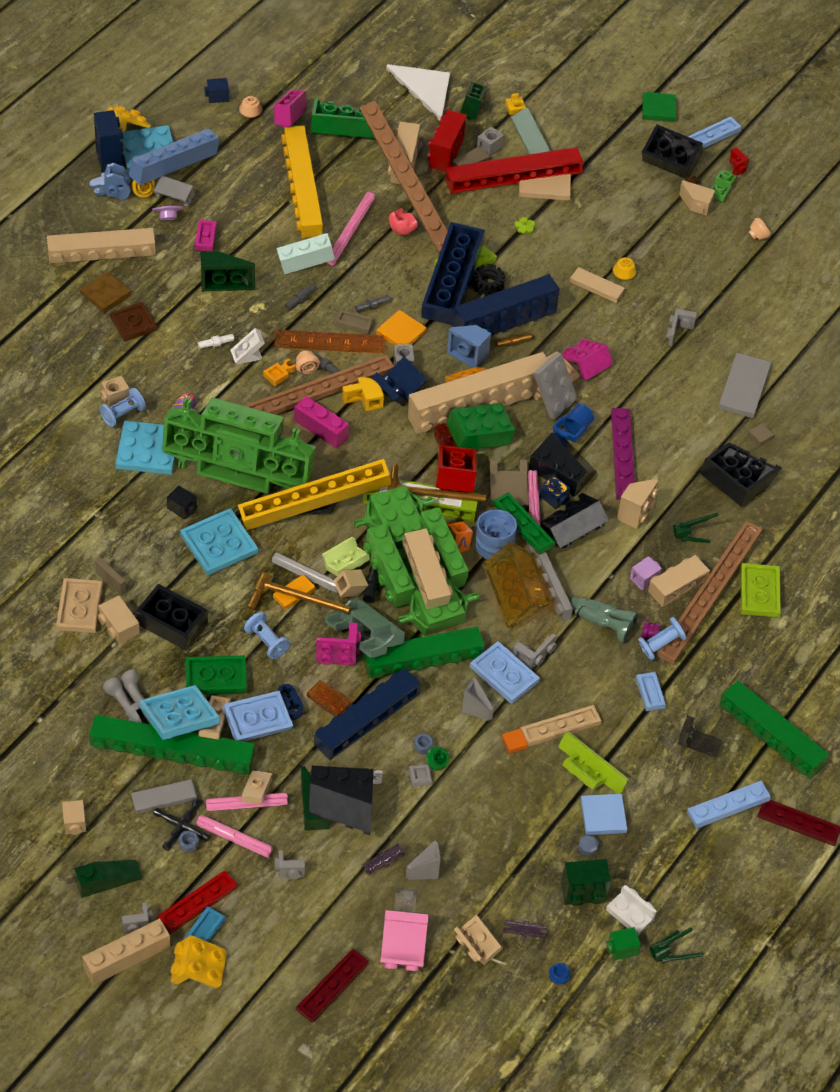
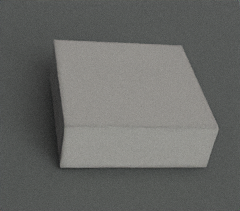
M428 764L409 766L411 787L432 785Z

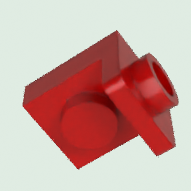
M737 147L731 149L729 162L734 166L732 174L736 176L742 175L748 169L749 158Z

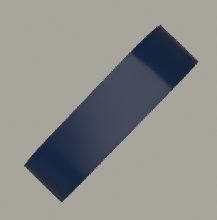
M282 684L277 691H280L290 719L296 720L301 718L303 715V704L295 688L290 684ZM283 692H286L287 694H290V695H289V699L287 698V696H286L285 694H283ZM291 705H293L294 709H298L297 712L291 710Z

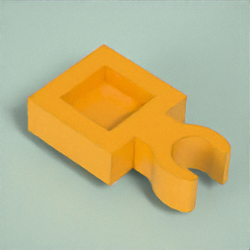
M291 359L285 360L282 365L275 363L263 371V376L275 387L289 378V373L296 370V364L289 366Z

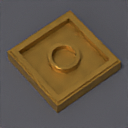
M108 271L80 289V293L103 313L131 295V291Z

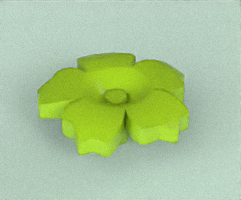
M522 217L519 221H515L514 226L518 229L517 232L532 233L535 221H527V217Z

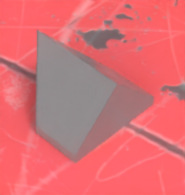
M474 678L464 690L462 712L487 721L492 720L493 707L477 679Z
M436 841L431 843L406 867V878L408 880L438 879L441 858Z

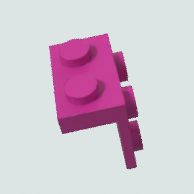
M588 339L580 340L577 345L565 349V352L561 353L565 360L577 363L581 379L585 381L613 365L608 345Z
M350 623L348 639L317 638L316 662L322 664H341L344 666L356 665V654H360L359 643L361 642V631H357L358 623Z

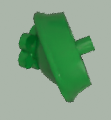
M440 746L431 747L426 755L429 767L436 771L443 770L449 762L448 752Z

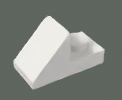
M254 328L231 349L236 364L262 359L259 348L265 343L259 329Z

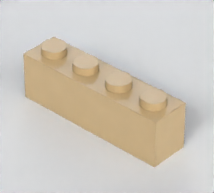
M427 528L404 533L403 546L426 609L449 604L453 592L450 584L447 585L445 569L440 566L439 553L434 550L432 535H429Z
M158 919L82 956L83 969L94 986L170 948V935L161 920Z

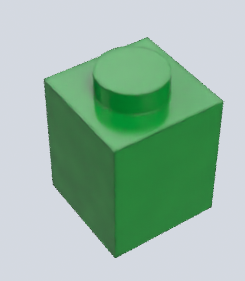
M635 927L610 932L608 941H606L608 953H612L614 961L639 954L641 944Z

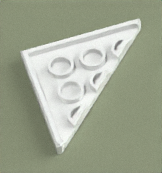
M387 64V71L391 72L401 85H405L409 92L416 99H419L426 109L431 113L433 112L440 121L443 115L450 72Z

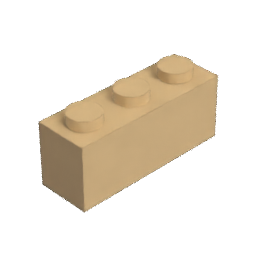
M696 555L691 558H685L677 566L668 568L661 575H655L650 580L648 592L664 607L702 585L709 576L710 570Z

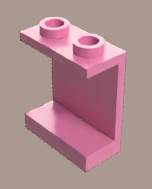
M386 910L380 964H385L384 968L397 969V966H406L408 971H418L419 968H423L428 924L427 914Z

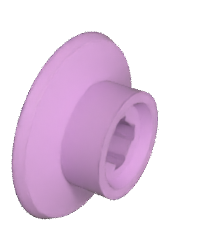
M162 206L153 208L152 211L159 213L160 220L177 219V212L183 210V207Z

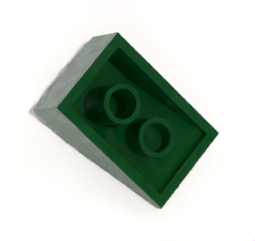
M220 251L200 252L202 292L255 290V263Z

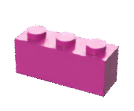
M289 90L274 104L275 125L290 127L307 111L306 91Z
M305 396L294 406V421L336 449L349 438V423L309 397Z

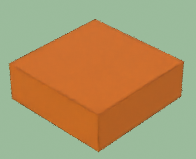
M521 729L502 734V740L509 754L528 748V743Z

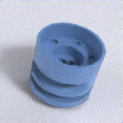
M499 509L482 513L478 518L476 526L475 547L479 555L492 561L504 560L510 557L515 548L516 519L510 513Z

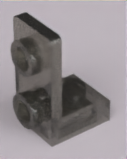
M687 715L680 732L678 744L716 757L722 740L696 731V727L693 726L695 718Z

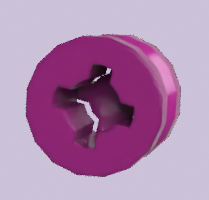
M644 620L641 637L646 640L658 634L660 623L652 624Z

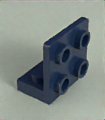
M402 357L386 375L382 376L376 372L372 377L401 406H404L409 401V394L417 392L427 382V378L406 357Z

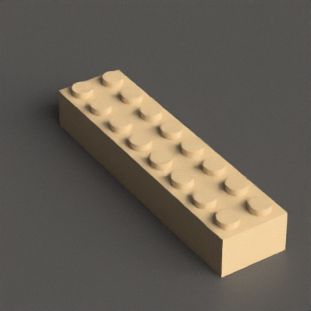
M541 352L409 394L408 419L418 434L445 426L451 409L502 403L505 406L528 399L537 392L541 394L533 373L548 359Z

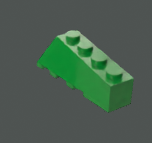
M319 98L314 99L311 121L312 133L366 137L368 139L375 138L361 114L360 108L355 110L350 105L345 104L341 107L335 105V102L332 101L324 103L320 102L321 99Z

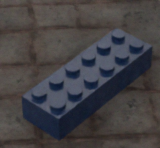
M454 222L450 223L422 303L421 318L453 325L454 309L456 306L464 303L484 244L485 230Z
M548 274L456 306L454 309L453 327L477 325L482 329H486L491 335L514 327H519L525 323L536 321L539 318L550 316L557 312L560 288L551 275Z

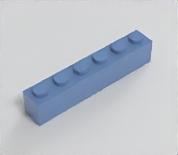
M206 129L132 158L129 177L142 185L216 155L220 137L210 129Z

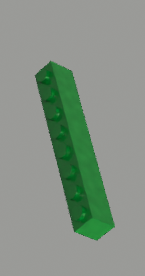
M95 715L89 733L90 746L98 749L106 748L120 753L128 752L137 756L144 755L158 760L166 759L180 764L187 763L197 767L204 766L218 771L226 770L240 775L250 774L255 755L254 743L219 737V740L200 737L199 733L194 732L162 740L155 728L150 724Z

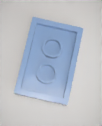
M499 641L470 663V668L510 704H513L540 681L539 676Z
M280 691L227 703L222 707L234 740L247 741L291 730L293 727Z

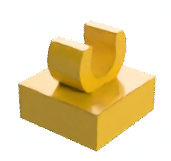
M518 93L512 94L511 98L505 99L509 115H515L526 108L522 97H519Z

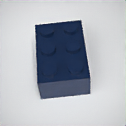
M114 110L93 113L96 153L101 173L105 172L107 164L116 163L121 166L125 164L124 155L121 154V152H124L123 142L120 141L123 139L122 129L118 128L120 127L119 117L115 116Z

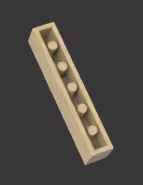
M153 228L47 236L49 263L156 255Z

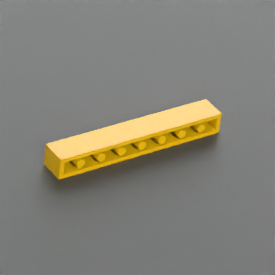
M305 126L284 127L281 141L282 145H285L283 146L284 157H287L285 159L286 169L290 170L288 171V181L292 182L290 183V193H294L292 204L296 206L294 208L295 219L298 218V221H296L297 231L301 232V238L316 237L322 235L323 224Z
M382 459L239 504L238 507L247 531L392 484L385 460Z

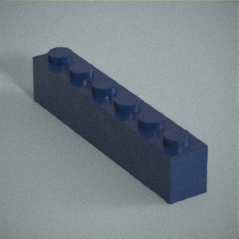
M405 668L400 672H395L385 683H380L370 694H365L355 705H350L340 716H335L325 727L317 729L314 734V745L329 760L333 759L418 696L421 683Z

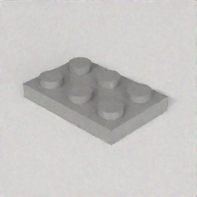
M561 353L554 354L533 373L549 418L556 419L578 399Z

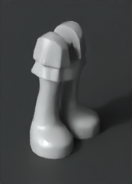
M135 669L128 670L122 675L121 682L116 677L107 680L103 685L105 692L113 696L120 703L129 721L142 723L138 713L142 712L139 707V701L144 698L137 687L139 681L138 672ZM122 686L132 697V699L135 702L134 704H131V702L125 695ZM143 713L145 719L150 723V721L147 719V717H146L145 714Z

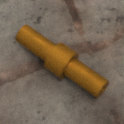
M530 332L521 335H509L508 338L497 340L496 346L518 345L519 342L531 340L532 336Z

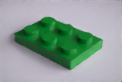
M245 655L185 657L186 688L196 685L202 694L247 693Z

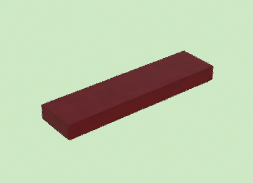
M773 800L763 803L757 815L758 818L834 847L840 834V826Z
M352 948L297 1005L296 1011L313 1023L369 965V961Z

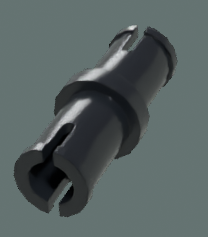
M372 566L369 569L368 579H366L368 587L363 595V600L367 603L375 601L376 591L380 587L379 574Z

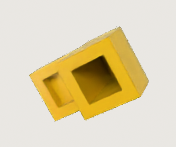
M359 377L358 384L342 387V400L344 404L362 400L365 411L383 408V392L379 384L373 379Z

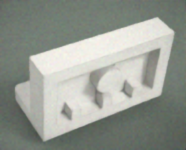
M626 885L622 887L621 893L606 907V911L625 927H635L637 936L654 921L656 915L654 906L644 901L634 889Z

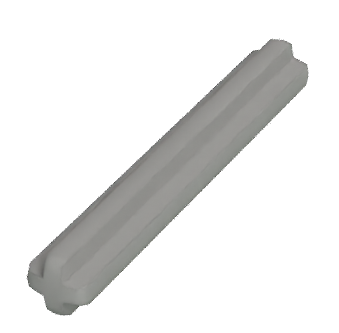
M278 552L273 555V563L300 576L304 574L308 580L338 593L333 578Z

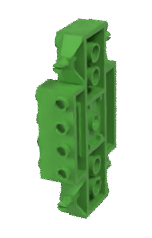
M213 397L202 415L191 409L190 398L189 400L184 398L183 407H172L164 418L162 451L179 459V468L184 469L186 467V460L198 461V475L266 494L269 493L273 484L282 486L284 489H290L309 483L313 476L316 446L306 444L299 438L301 431L299 428L298 430L297 428L292 429V437H280L284 417Z
M404 485L371 495L367 501L366 515L364 518L354 520L353 523L355 528L364 525L369 527L363 546L366 554H369L371 557L372 568L377 570L379 574L378 580L380 585L384 586L386 590L387 601L391 602L394 608L410 603L409 613L397 617L399 625L410 621L411 624L413 623L426 636L463 624L466 618L467 605L471 601L479 600L478 592L464 595L458 589L465 586L469 570L439 507L422 512L424 507L434 504L433 497L421 500ZM427 528L429 535L433 537L434 550L439 553L440 566L445 569L447 585L450 584L453 592L449 604L430 609L425 607L403 546L404 533Z

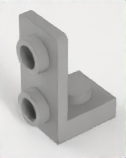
M681 309L675 310V315H671L669 326H672V329L668 328L666 339H669L668 346H672L676 326L694 329L697 312Z
M552 634L536 652L518 642L514 646L513 655L532 670L536 665L539 666L548 653L554 651L557 645L555 643L556 635Z

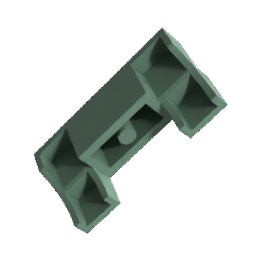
M360 598L349 600L346 603L347 606L352 607L350 614L337 611L325 617V623L336 631L349 628L350 623H358L357 631H361V638L365 640L359 643V649L370 658L384 655L387 653V647H394L404 642L405 633Z

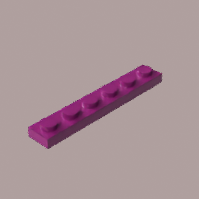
M611 408L616 500H621V496L628 485L635 483L630 408Z

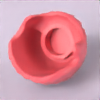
M400 208L390 213L388 220L391 229L396 234L405 236L413 232L418 227V223L411 213H402L403 209Z

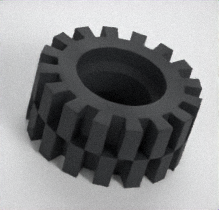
M484 264L481 265V268L477 267L473 274L472 283L475 292L479 291V295L484 293L485 297L488 294L491 295L502 291L505 282L504 271H501L500 267L496 269V265L490 267V264H487V267ZM483 279H492L494 282H486Z

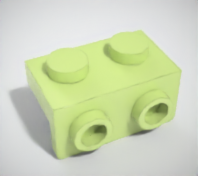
M350 537L322 554L326 570L336 576L343 570H353L370 560L369 554H366L364 550L357 547L354 537Z

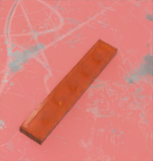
M276 330L274 347L383 353L384 336Z

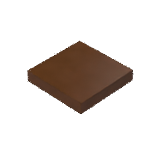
M143 302L110 313V318L124 342L158 330L155 321Z

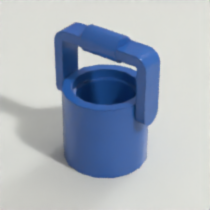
M577 404L565 417H560L553 425V432L558 433V435L565 439L576 442L586 433L588 426L594 421V414L586 405ZM563 424L564 428L567 431L560 429L559 427Z

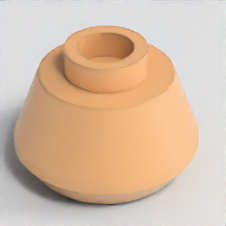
M249 96L244 98L239 110L243 116L255 118L262 113V105L256 97Z
M755 218L750 225L751 230L749 233L754 239L762 240L769 238L771 232L761 218Z
M301 351L296 358V369L303 374L314 372L320 364L319 358L311 351Z

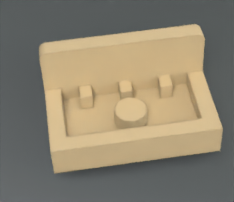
M477 915L463 927L454 928L458 934L455 938L462 946L466 945L469 948L468 955L474 962L479 961L485 965L504 949Z

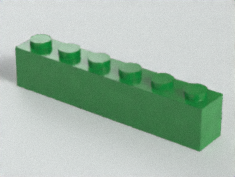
M477 626L404 640L403 644L387 647V653L376 658H370L363 652V662L369 679L381 678L385 675L400 672L404 668L408 671H417L426 667H438L442 664L476 659L484 652V643Z
M737 680L722 694L719 705L726 712L732 714L740 724L749 728L756 737H760L771 749L782 755L785 761L794 765L801 774L811 779L826 765L829 754L740 681Z

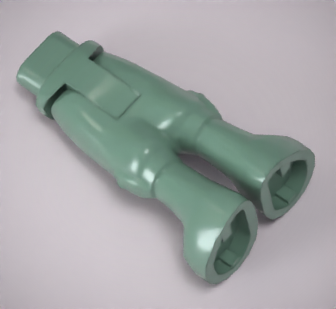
M574 596L570 602L575 615H579L584 620L598 626L614 629L617 633V640L621 643L626 642L630 629H634L639 613L635 611L621 610L614 605L586 599L585 597L580 599Z

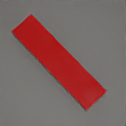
M224 870L158 915L157 920L160 919L167 932L172 934L204 912L207 906L211 907L236 890L238 884Z

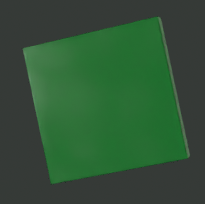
M643 92L642 119L675 122L676 94Z

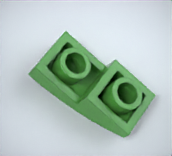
M721 170L716 176L713 186L710 188L715 190L713 199L724 202L737 176L729 171Z

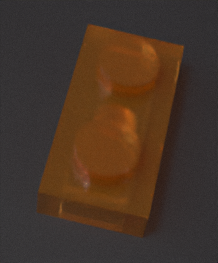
M321 680L307 692L309 699L334 717L340 716L351 705L348 699Z

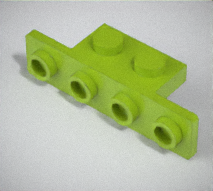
M569 731L566 732L558 746L570 756L565 759L563 766L593 790L605 784L616 794H622L629 779Z

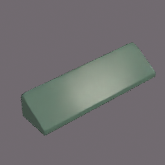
M528 107L511 117L529 154L550 151Z

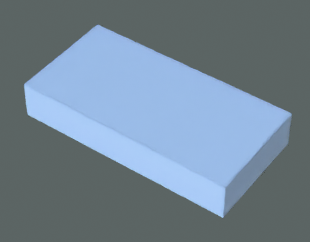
M656 672L636 675V682L645 710L664 709L666 703Z

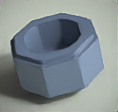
M419 734L414 739V750L419 754H427L428 750L434 745L433 738L428 734Z
M190 830L182 832L178 838L180 849L187 853L195 851L199 845L197 833Z
M585 835L580 838L578 850L582 855L592 856L597 853L599 842L595 836Z

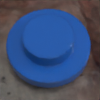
M557 963L550 968L549 978L555 984H565L570 978V970L565 964Z

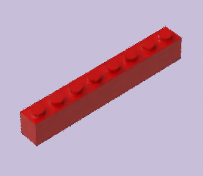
M578 147L451 166L446 167L445 181L450 194L516 184L522 180L582 173L583 159Z

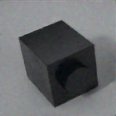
M178 485L167 496V509L186 519L197 510V496Z

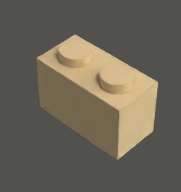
M120 596L98 605L99 614L97 616L100 623L106 625L112 639L115 638L118 644L140 634L139 622Z

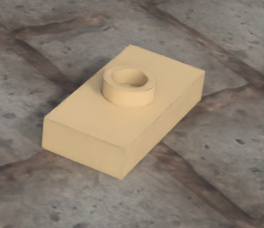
M252 770L241 795L242 802L262 805L272 781V773Z

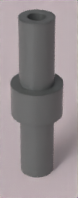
M310 284L304 290H299L285 304V307L290 310L297 303H302L306 296L315 290L314 285Z
M387 294L378 298L367 299V302L355 305V310L359 312L368 308H377L378 305L389 302L390 298Z
M313 351L320 360L319 367L323 370H328L332 374L340 371L331 364L330 360L322 358Z

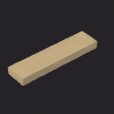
M594 705L520 727L528 743V747L562 737L568 731L575 733L600 725L602 720Z

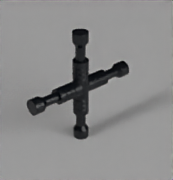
M194 799L192 806L181 819L171 814L167 815L159 808L154 810V816L166 819V822L176 826L171 832L169 840L163 844L162 848L169 851L171 849L172 843L180 836L183 830L197 833L206 842L210 839L211 834L197 830V827L188 823L195 809L201 805L200 800Z

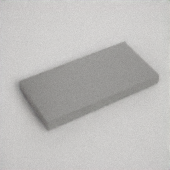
M736 353L718 408L754 418L771 362Z

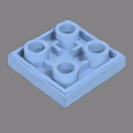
M622 794L581 796L580 801L586 835L627 833Z

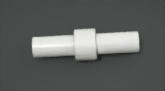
M233 334L221 337L219 335L213 336L211 339L198 342V348L218 347L223 343L234 341Z

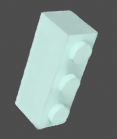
M327 233L277 248L284 275L335 260Z

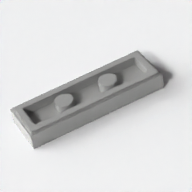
M190 779L131 793L135 812L139 814L155 810L156 808L161 809L191 802L196 799V793Z

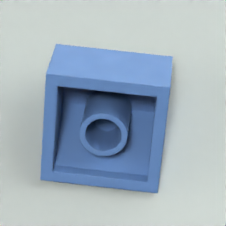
M477 325L451 327L448 334L447 354L471 368L480 367L489 357L491 333Z

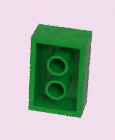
M502 403L451 409L446 423L457 447L481 449L509 445L515 432V428Z

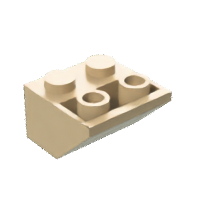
M652 479L629 484L621 496L617 520L636 529L640 523L644 524L648 517V511H652L657 502L654 499L659 492L657 488L658 480Z

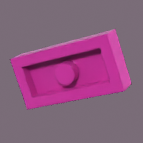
M199 220L195 250L213 251L216 221Z

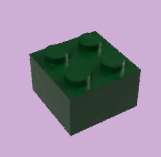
M607 859L565 862L561 880L565 905L578 906L583 903L600 904L606 902L611 883Z

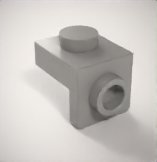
M279 850V858H275V871L279 870V878L293 880L304 878L305 861H283V850Z
M146 902L142 903V914L122 916L124 934L131 933L149 924V922H153L152 910H147Z

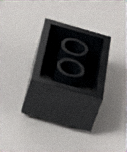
M656 124L642 150V161L686 179V176H691L703 153V143Z
M157 584L136 610V619L139 622V626L187 650L208 624V610Z

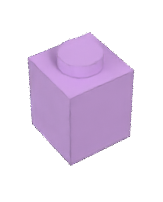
M648 556L632 567L630 579L643 591L649 587L650 580L655 575L661 574L662 568L658 562Z

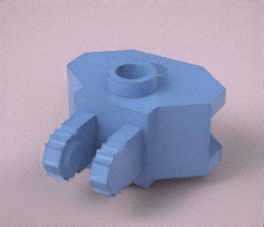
M111 163L107 164L105 172L101 173V177L92 179L89 184L91 188H95L96 196L107 194L108 197L112 196L123 200L129 196L131 177H129L123 166Z

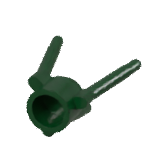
M718 513L687 522L674 523L673 531L675 538H681V542L710 543L709 539L688 537V535L691 534V525L708 521V519L717 517Z
M690 927L682 932L676 930L659 942L650 945V952L656 962L661 960L662 964L669 961L702 957L704 955L702 952L669 956L671 953L669 944L692 932L693 928Z

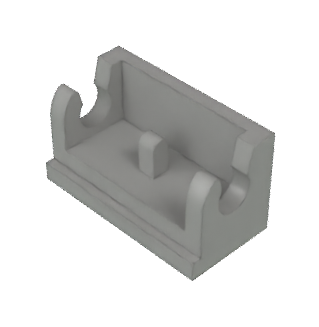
M165 176L160 177L154 189L156 197H160L162 194L185 203L184 206L187 207L195 196L192 185Z

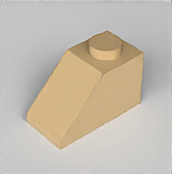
M682 180L679 195L690 211L707 216L713 202L715 190Z

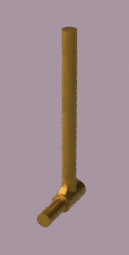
M392 464L390 479L392 485H389L387 490L401 486L398 480L399 465ZM406 486L415 495L486 502V495Z
M264 572L260 574L254 587V593L247 606L248 609L255 610L261 595L268 592V590H272L346 614H350L352 607L272 583L271 576Z

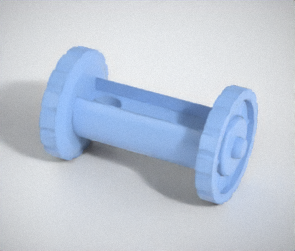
M132 388L129 390V397L111 407L103 404L99 407V411L105 423L112 428L116 426L117 418L135 408L143 411L146 408V404L141 393L137 389Z
M258 612L249 618L244 626V630L248 634L256 633L269 648L267 651L268 657L276 659L288 650L290 641L287 637L279 638L266 624L267 615L264 612Z
M674 617L669 619L671 626L647 641L642 637L637 639L642 651L651 661L655 659L653 654L655 651L677 637L682 641L687 639L681 625H679Z

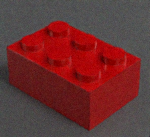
M447 110L445 115L441 116L439 127L435 128L434 138L430 139L428 148H430L427 160H430L429 168L446 172V167L452 166L453 160L456 158L464 141L467 115Z
M439 445L436 463V488L447 491L457 490L465 493L474 492L477 472L476 449Z

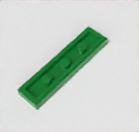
M509 492L493 501V505L497 509L510 513L516 519L517 531L539 555L555 547V542Z

